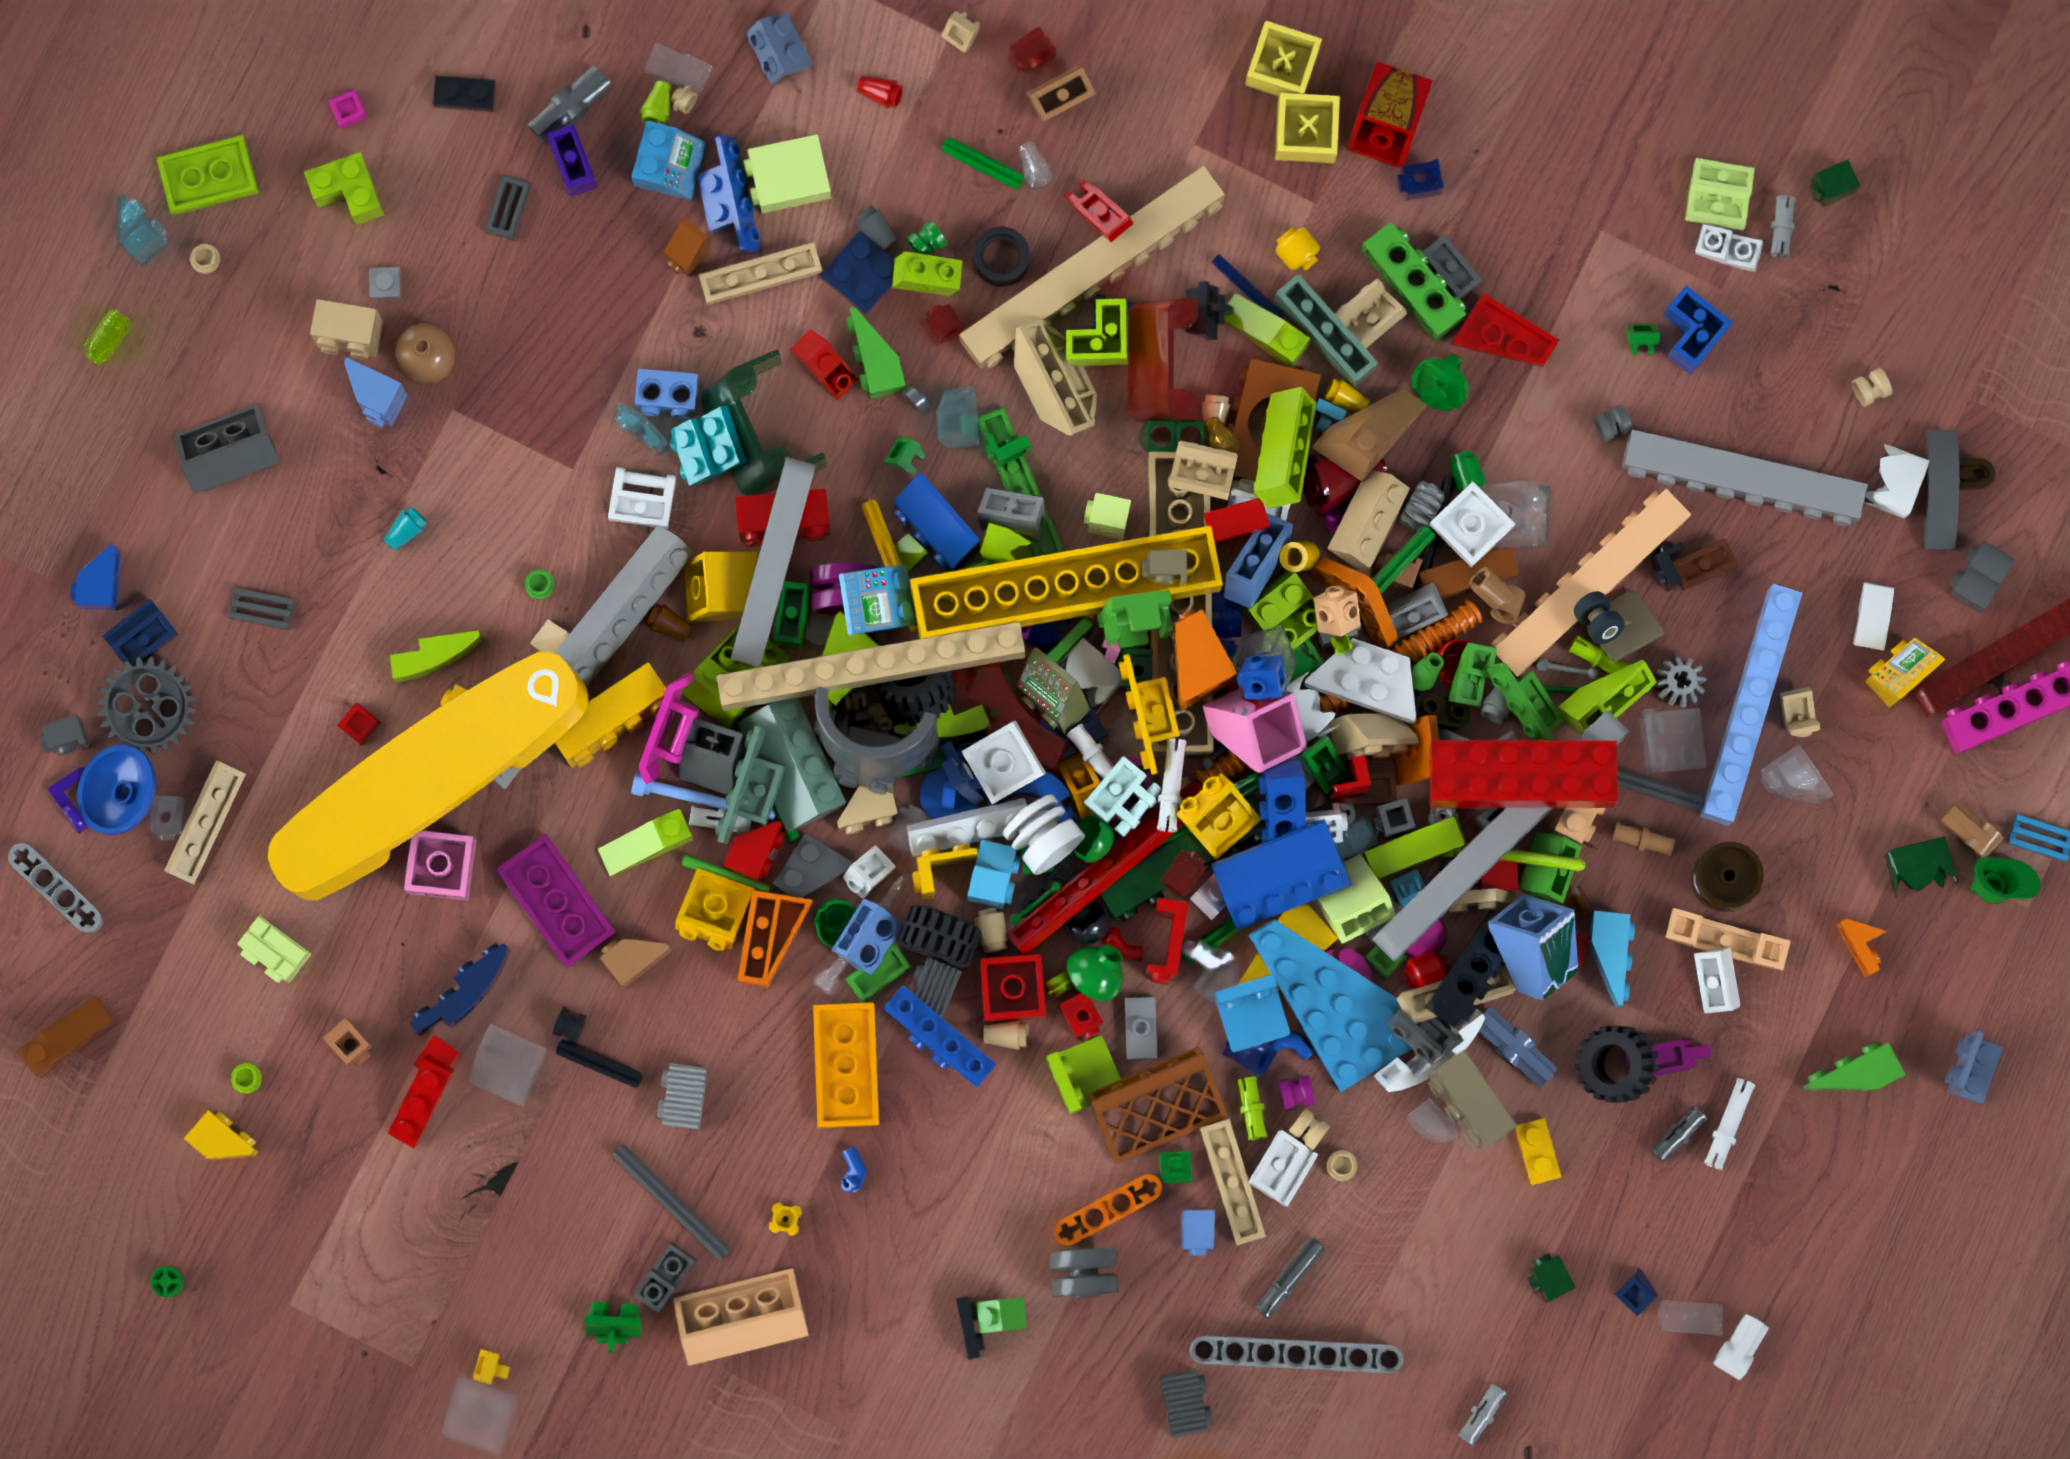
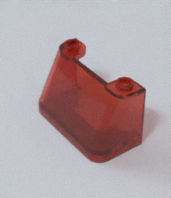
M1198 298L1146 301L1137 303L1130 309L1128 314V413L1135 421L1145 423L1146 421L1198 420V404L1194 394L1188 390L1174 389V330L1188 328L1195 323L1198 316Z

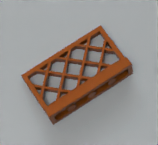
M1199 1046L1086 1094L1115 1164L1228 1116L1208 1067L1209 1064L1205 1054ZM1203 1070L1206 1080L1202 1089L1198 1090L1188 1086L1191 1075ZM1169 1084L1179 1087L1173 1103L1159 1098L1162 1088ZM1209 1087L1212 1092V1095L1206 1093ZM1184 1090L1199 1095L1193 1110L1178 1105ZM1141 1096L1151 1099L1145 1115L1131 1110L1134 1100ZM1204 1097L1215 1101L1219 1110L1207 1116L1198 1112ZM1156 1102L1171 1107L1165 1122L1150 1117ZM1113 1108L1123 1112L1117 1127L1105 1123L1102 1113ZM1176 1109L1190 1114L1186 1125L1179 1128L1170 1125ZM1128 1114L1143 1119L1136 1134L1122 1129ZM1148 1122L1162 1126L1158 1137L1152 1140L1142 1137ZM1108 1129L1115 1131L1112 1137ZM1119 1134L1133 1138L1130 1149L1118 1154L1115 1143Z

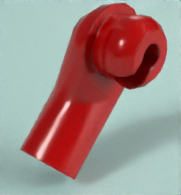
M1110 928L1103 938V944L1115 947L1121 953L1122 960L1142 962L1143 946L1126 945L1120 936L1121 932L1119 929Z

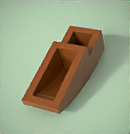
M1512 546L1489 551L1472 568L1463 559L1421 571L1418 573L1421 587L1434 583L1442 599L1472 592V587L1469 585L1470 579L1481 568L1488 567L1503 582L1513 580L1520 573Z

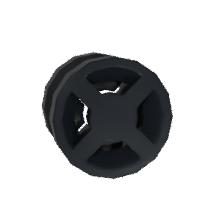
M563 1007L556 1020L552 1034L557 1037L562 1035L568 1037V1040L575 1044L580 1037L587 1016L581 1013L578 1015L573 1014L569 1008Z

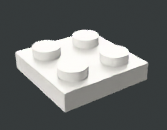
M1472 482L1430 522L1429 526L1472 568L1514 528L1515 523Z
M1016 721L1009 723L961 751L992 804L1046 773Z

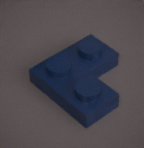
M952 741L940 746L947 759L942 762V766L952 787L974 805L985 800L981 791L982 786L961 752L965 750V747L962 746L960 748Z

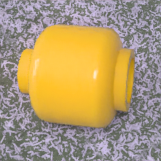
M1293 226L1276 240L1279 244L1276 247V253L1290 270L1294 271L1302 267L1306 271L1318 261L1315 255L1319 252L1320 245L1306 228L1300 227L1297 229Z

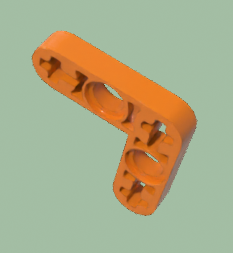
M1324 557L1310 569L1313 578L1324 588L1342 586L1344 590L1357 592L1359 613L1369 637L1377 647L1387 650L1398 641L1397 632L1379 588L1370 577Z

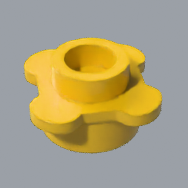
M782 1203L774 1204L772 1206L773 1220L769 1223V1229L773 1233L783 1231L791 1236L796 1235L799 1232L797 1223L798 1217L802 1215L801 1208L797 1205L787 1207L783 1206ZM784 1216L788 1217L787 1222H783L782 1218Z

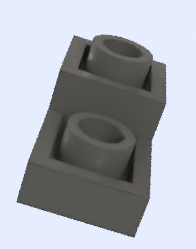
M671 1242L633 1296L659 1313L697 1259Z

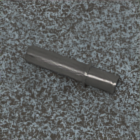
M1310 1238L1275 1282L1271 1281L1270 1289L1258 1304L1254 1306L1255 1309L1261 1311L1263 1316L1270 1319L1284 1299L1291 1297L1289 1293L1325 1249L1322 1243L1315 1238Z

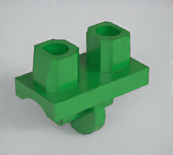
M593 1302L589 1315H585L586 1335H597L596 1343L608 1344V1353H615L616 1344L627 1345L628 1337L641 1338L642 1323L641 1318H639L637 1304H621L620 1317L609 1316L608 1303Z

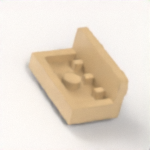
M1379 279L1363 287L1357 296L1348 303L1343 304L1335 313L1365 348L1407 314L1405 308L1385 291L1383 283Z
M1179 441L1168 487L1228 500L1238 454L1224 449L1198 445L1193 442Z

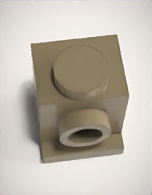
M1150 550L1148 559H1142V576L1148 577V580H1155V583L1160 585L1173 584L1174 580H1178L1179 586H1185L1187 582V550Z

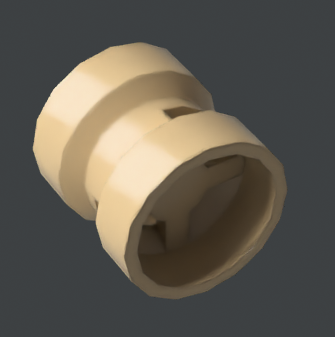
M1880 367L1871 371L1869 376L1865 378L1860 376L1852 380L1855 396L1863 407L1873 404L1874 400L1878 397L1885 398L1893 393L1891 383L1886 373Z
M1305 1108L1288 1133L1295 1138L1300 1137L1303 1139L1305 1145L1313 1151L1330 1128V1125L1325 1121L1315 1119L1314 1114Z

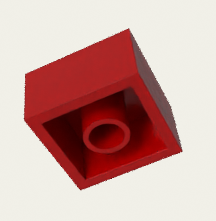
M1041 954L980 959L984 1023L1046 1018Z

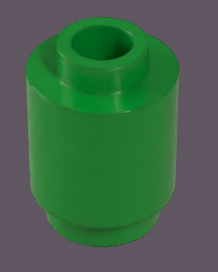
M1468 450L1450 457L1451 465L1449 467L1459 494L1472 482L1484 491L1483 486L1487 484L1478 456H1474L1473 451Z

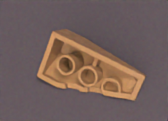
M1402 388L1331 425L1315 442L1312 448L1360 481H1363L1424 411L1427 404Z

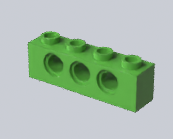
M1390 222L1365 241L1361 251L1436 342L1464 320L1466 316L1464 312L1466 309L1465 305L1456 295L1452 297L1445 289L1447 284L1439 273H1432L1426 265L1428 260L1419 249L1414 250L1408 243L1409 237L1400 226L1395 227ZM1394 251L1400 252L1405 260L1402 263H1394L1391 261L1389 254ZM1413 274L1419 275L1423 279V284L1413 286L1409 283L1408 277ZM1431 297L1438 298L1442 303V307L1432 309L1427 305L1426 300Z

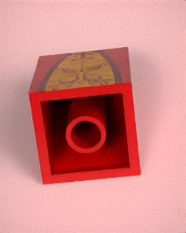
M1377 61L1346 150L1403 169L1433 80Z

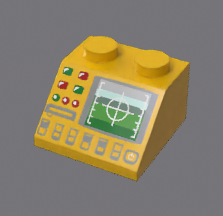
M1917 638L1912 639L1909 643L1903 639L1890 651L1894 655L1890 660L1885 663L1880 659L1868 670L1871 676L1865 682L1889 708L1945 661L1942 655Z

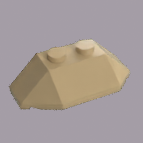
M1042 318L1017 327L1014 368L1040 420L1068 436L1093 427L1095 425L1094 415L1097 393L1083 366H1068L1066 360V337L1056 329L1048 326L1047 322Z

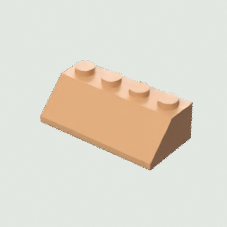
M793 1268L673 1298L680 1338L688 1366L809 1336Z

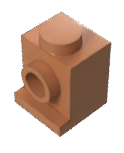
M1393 552L1392 555L1388 553L1386 555L1379 554L1374 571L1379 572L1398 552ZM1417 558L1415 563L1411 562L1390 586L1410 593L1423 560Z
M346 1017L323 1037L324 1041L348 1067L352 1064L358 1067L371 1056L368 1050L372 1048V1045ZM349 1040L356 1042V1048L353 1051H347L346 1043Z

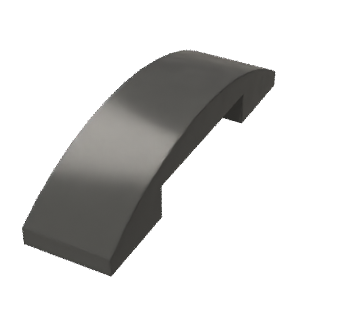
M1927 429L1925 459L1930 462L1927 467V514L1924 520V550H1955L1959 510V446L1957 430Z

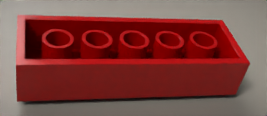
M1431 740L1429 747L1430 808H1615L1618 802L1617 741Z

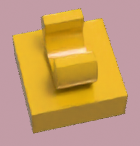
M481 1349L472 1379L491 1385L494 1376L507 1379L510 1367L498 1364L499 1354Z

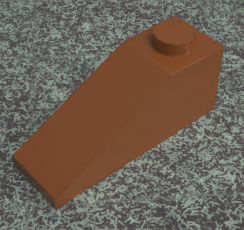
M94 997L39 1033L16 1052L35 1076L43 1078L115 1020L98 998Z

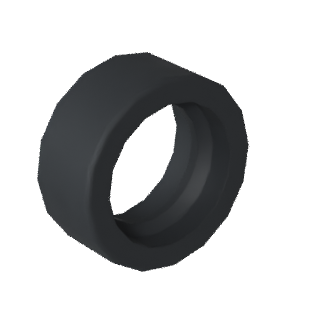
M1001 226L987 230L981 234L975 243L973 251L975 270L981 279L991 285L1002 287L1014 284L1024 276L1028 269L1030 261L1028 243L1022 234L1012 228ZM1001 239L1014 244L1019 253L1016 267L1010 272L1002 274L990 270L984 261V252L987 246L993 241Z

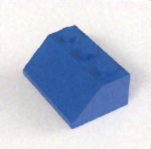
M921 472L894 500V507L896 508L893 512L894 515L904 526L908 523L916 531L913 534L914 538L923 548L929 546L936 554L933 556V559L943 571L947 568L951 572L957 571L980 551V539Z

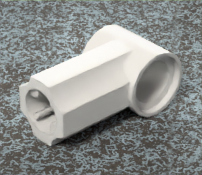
M1745 1314L1730 1340L1726 1341L1719 1350L1713 1365L1740 1381L1752 1364L1753 1354L1769 1328L1759 1320Z

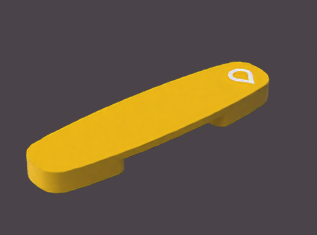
M550 651L537 652L477 684L399 734L327 788L274 835L268 849V860L277 880L284 888L299 898L307 901L319 900L383 866L390 857V850L449 813L509 767L513 769L526 767L583 717L588 706V692L578 672L558 654Z

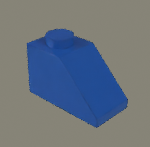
M109 545L77 574V582H73L71 586V599L75 600V604L80 609L117 610L121 551L116 546Z

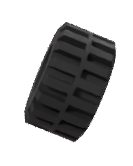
M951 671L875 684L884 711L888 714L889 718L892 720L896 719L902 725L908 722L909 726H916L917 723H920L924 712L935 714L937 719L940 718L939 714L946 713L949 710L948 704H953L955 700L954 694H956V686Z
M912 905L908 909L897 941L902 947L926 958H931L950 966L965 968L970 966L982 932L974 924L951 914L922 905Z
M1604 1026L1600 1027L1599 1031L1594 1030L1589 1033L1590 1038L1583 1039L1580 1043L1584 1048L1583 1050H1577L1575 1057L1580 1058V1063H1575V1070L1581 1071V1075L1577 1076L1579 1083L1586 1084L1583 1089L1587 1093H1593V1098L1605 1100V1102L1609 1103L1635 1101L1640 1098L1641 1094H1647L1651 1090L1648 1087L1649 1084H1655L1657 1078L1653 1074L1654 1072H1659V1065H1655L1654 1059H1658L1659 1056L1658 1052H1652L1651 1048L1655 1045L1651 1040L1645 1039L1646 1035L1643 1032L1635 1031V1028ZM1615 1046L1623 1048L1630 1059L1629 1072L1618 1083L1608 1077L1604 1067L1607 1053Z

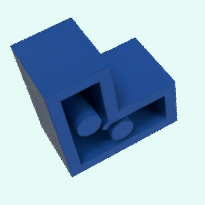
M1685 285L1662 315L1685 333L1671 350L1668 358L1692 375L1733 323L1687 285Z

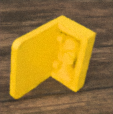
M970 844L953 846L952 852L940 853V849L922 851V856L917 857L916 860L917 871L912 872L915 894L921 893L922 900L933 899L935 890L931 868L976 861L978 857L977 848H971Z

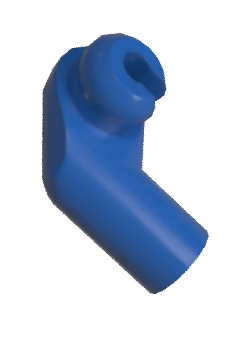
M1290 1031L1289 1036L1269 1042L1270 1048L1275 1052H1280L1283 1048L1294 1049L1303 1061L1315 1052L1301 1034L1296 1031Z
M853 1146L842 1152L849 1168L844 1179L841 1180V1188L847 1193L857 1192L862 1187L867 1174V1168L856 1147Z

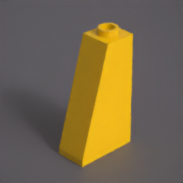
M1307 903L1283 912L1278 920L1279 923L1323 951L1327 950L1338 939ZM1259 953L1253 959L1238 985L1271 975Z

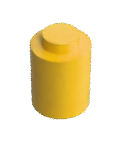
M1311 541L1290 542L1282 547L1279 559L1283 568L1289 572L1310 570L1319 561L1320 552L1318 547Z

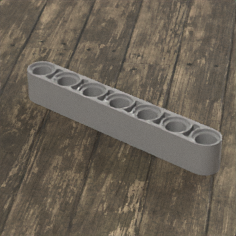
M786 457L730 660L760 668L816 467L814 464Z
M1200 1336L1194 1339L1189 1347V1354L1192 1360L1206 1365L1387 1374L1398 1371L1404 1360L1402 1352L1396 1346L1378 1344ZM1200 1341L1208 1342L1212 1347V1353L1207 1359H1201L1195 1353V1346ZM1230 1343H1238L1242 1347L1243 1354L1239 1360L1233 1361L1227 1357L1226 1348ZM1262 1344L1269 1345L1273 1349V1358L1269 1362H1262L1257 1357V1349ZM1292 1346H1299L1304 1351V1359L1299 1364L1292 1363L1288 1358V1350ZM1324 1347L1332 1349L1335 1353V1359L1330 1365H1324L1319 1360V1352ZM1354 1349L1362 1350L1366 1356L1365 1363L1360 1367H1356L1350 1362L1349 1356ZM1386 1350L1392 1351L1396 1356V1364L1392 1368H1385L1381 1364V1354Z

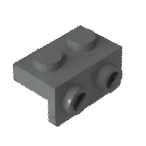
M1401 1008L1386 1023L1397 1038L1404 1040L1414 1049L1419 1058L1427 1061L1430 1065L1457 1038L1438 1019L1432 1018L1415 1024L1403 1013Z

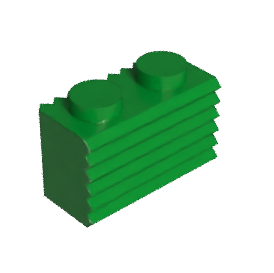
M790 581L783 582L778 600L777 618H775L776 624H774L775 630L773 631L774 636L772 637L773 643L776 646L803 649L811 585Z

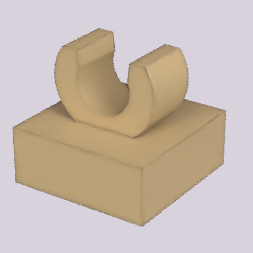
M955 11L949 17L941 37L965 53L971 47L979 31L980 22L976 21L974 24L966 18L968 15L966 12L960 14Z

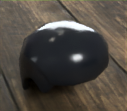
M1094 901L1087 904L1064 923L1063 926L1073 941L1080 944L1096 943L1103 939L1110 930L1111 915L1105 906L1101 908Z

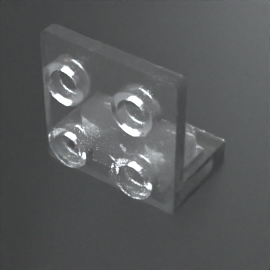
M1656 708L1643 709L1639 714L1646 774L1702 769L1707 766L1699 708L1656 712Z

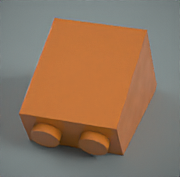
M1191 609L1179 615L1173 630L1178 707L1181 711L1233 684L1238 674L1202 609L1196 613Z

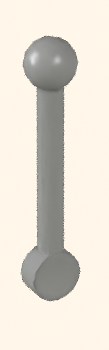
M1545 658L1537 660V669L1540 671L1554 669L1587 675L1590 679H1596L1599 676V671L1596 668L1588 670L1549 663Z

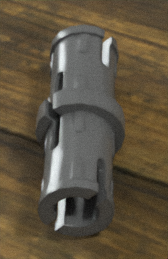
M1692 1106L1675 1125L1671 1124L1668 1127L1669 1131L1650 1150L1659 1160L1665 1163L1682 1144L1686 1145L1690 1141L1689 1137L1707 1120L1706 1116L1698 1108Z

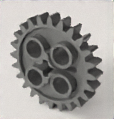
M137 657L135 667L127 660L125 661L126 670L124 672L117 667L114 668L117 675L115 679L109 676L105 677L110 687H100L99 689L102 693L106 694V698L97 700V703L105 705V709L97 712V715L106 716L107 720L100 726H110L112 728L107 737L111 738L117 735L119 739L116 745H122L124 742H127L128 746H139V750L145 753L146 747H150L151 752L155 755L158 745H161L165 751L169 750L167 742L169 740L178 745L179 740L176 736L178 733L187 736L188 732L183 726L184 724H194V721L188 718L187 715L188 713L197 712V709L189 707V702L196 700V697L187 696L186 693L193 687L192 684L183 686L181 683L186 675L182 674L178 677L174 675L177 666L174 665L169 670H166V660L164 659L158 666H155L153 657L149 658L147 665H144L142 659ZM153 676L156 679L158 686L153 693H145L141 689L140 682L143 677ZM130 684L134 685L146 701L152 699L155 702L152 705V709L164 721L165 727H160L148 711L140 712L139 708L142 704L129 690L128 686ZM122 695L130 696L134 703L132 710L126 713L121 712L116 705L117 699ZM166 699L173 700L177 705V711L172 717L164 716L160 711V704ZM145 718L152 722L153 731L150 735L142 736L137 732L136 724L140 719Z

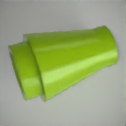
M664 81L655 82L652 92L640 110L643 123L646 124V121H651L664 125L665 122L669 121L672 85Z

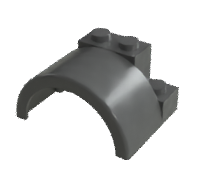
M817 687L815 696L817 720L814 734L817 740L823 744L830 757L836 762L834 775L841 785L855 788L857 785L867 787L869 791L880 795H885L886 792L894 794L899 775L915 767H933L939 747L937 716L935 714L924 712L917 728L914 731L909 730L907 737L902 739L852 727L850 716L847 715L844 716L843 720L836 719L837 711L832 710L827 704L829 689Z

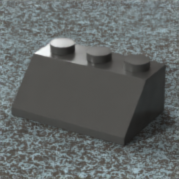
M259 403L174 435L181 466L194 494L212 490L217 485L230 480H239L246 474L268 469L273 464L279 462L274 442Z

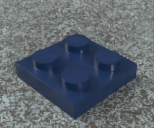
M859 231L824 270L821 278L862 313L867 315L892 287L895 260Z

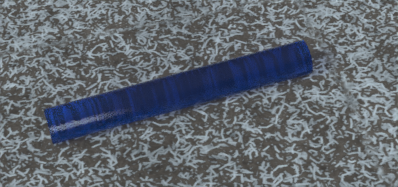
M1220 254L1213 259L1211 263L1258 306L1281 319L1284 317L1285 313Z

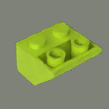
M1286 570L1267 585L1251 609L1243 605L1240 607L1255 629L1282 657L1288 655L1318 631L1314 597L1295 572Z

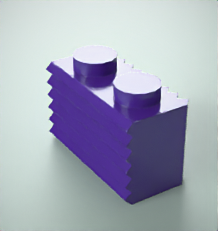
M569 125L550 132L547 138L568 195L573 197L595 189L597 187L596 181L575 125Z

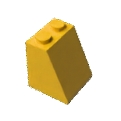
M760 551L703 552L690 559L683 568L687 623L742 619Z

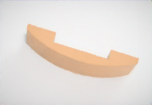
M1676 908L1672 909L1665 936L1667 939L1702 951L1730 947L1732 959L1781 971L1784 969L1791 942L1772 935L1758 934L1705 919L1701 915Z

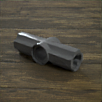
M593 66L573 85H567L559 90L551 99L550 105L528 124V127L546 145L549 143L547 136L550 132L567 127L569 124L574 125L580 121L589 111V106L612 87L610 81L598 68Z

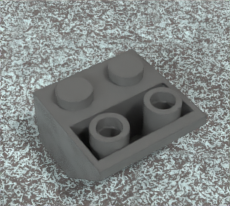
M694 718L681 753L683 756L679 763L680 779L728 794L730 788H735L738 779L735 776V770L739 760H744L748 749L744 747L746 735Z

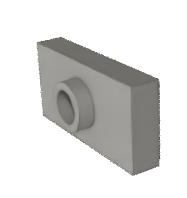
M1155 997L1124 998L1127 1060L1157 1059Z

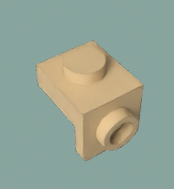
M1809 687L1780 693L1784 727L1790 735L1807 737L1814 731L1820 730V723L1815 716L1812 690Z

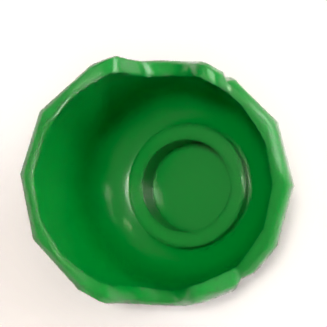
M1091 814L1086 816L1077 825L1085 834V837L1073 850L1076 857L1088 863L1102 859L1110 851L1114 840L1113 829L1110 824L1106 823L1098 815Z
M833 898L822 903L814 917V926L818 938L827 946L833 947L857 908L848 900Z

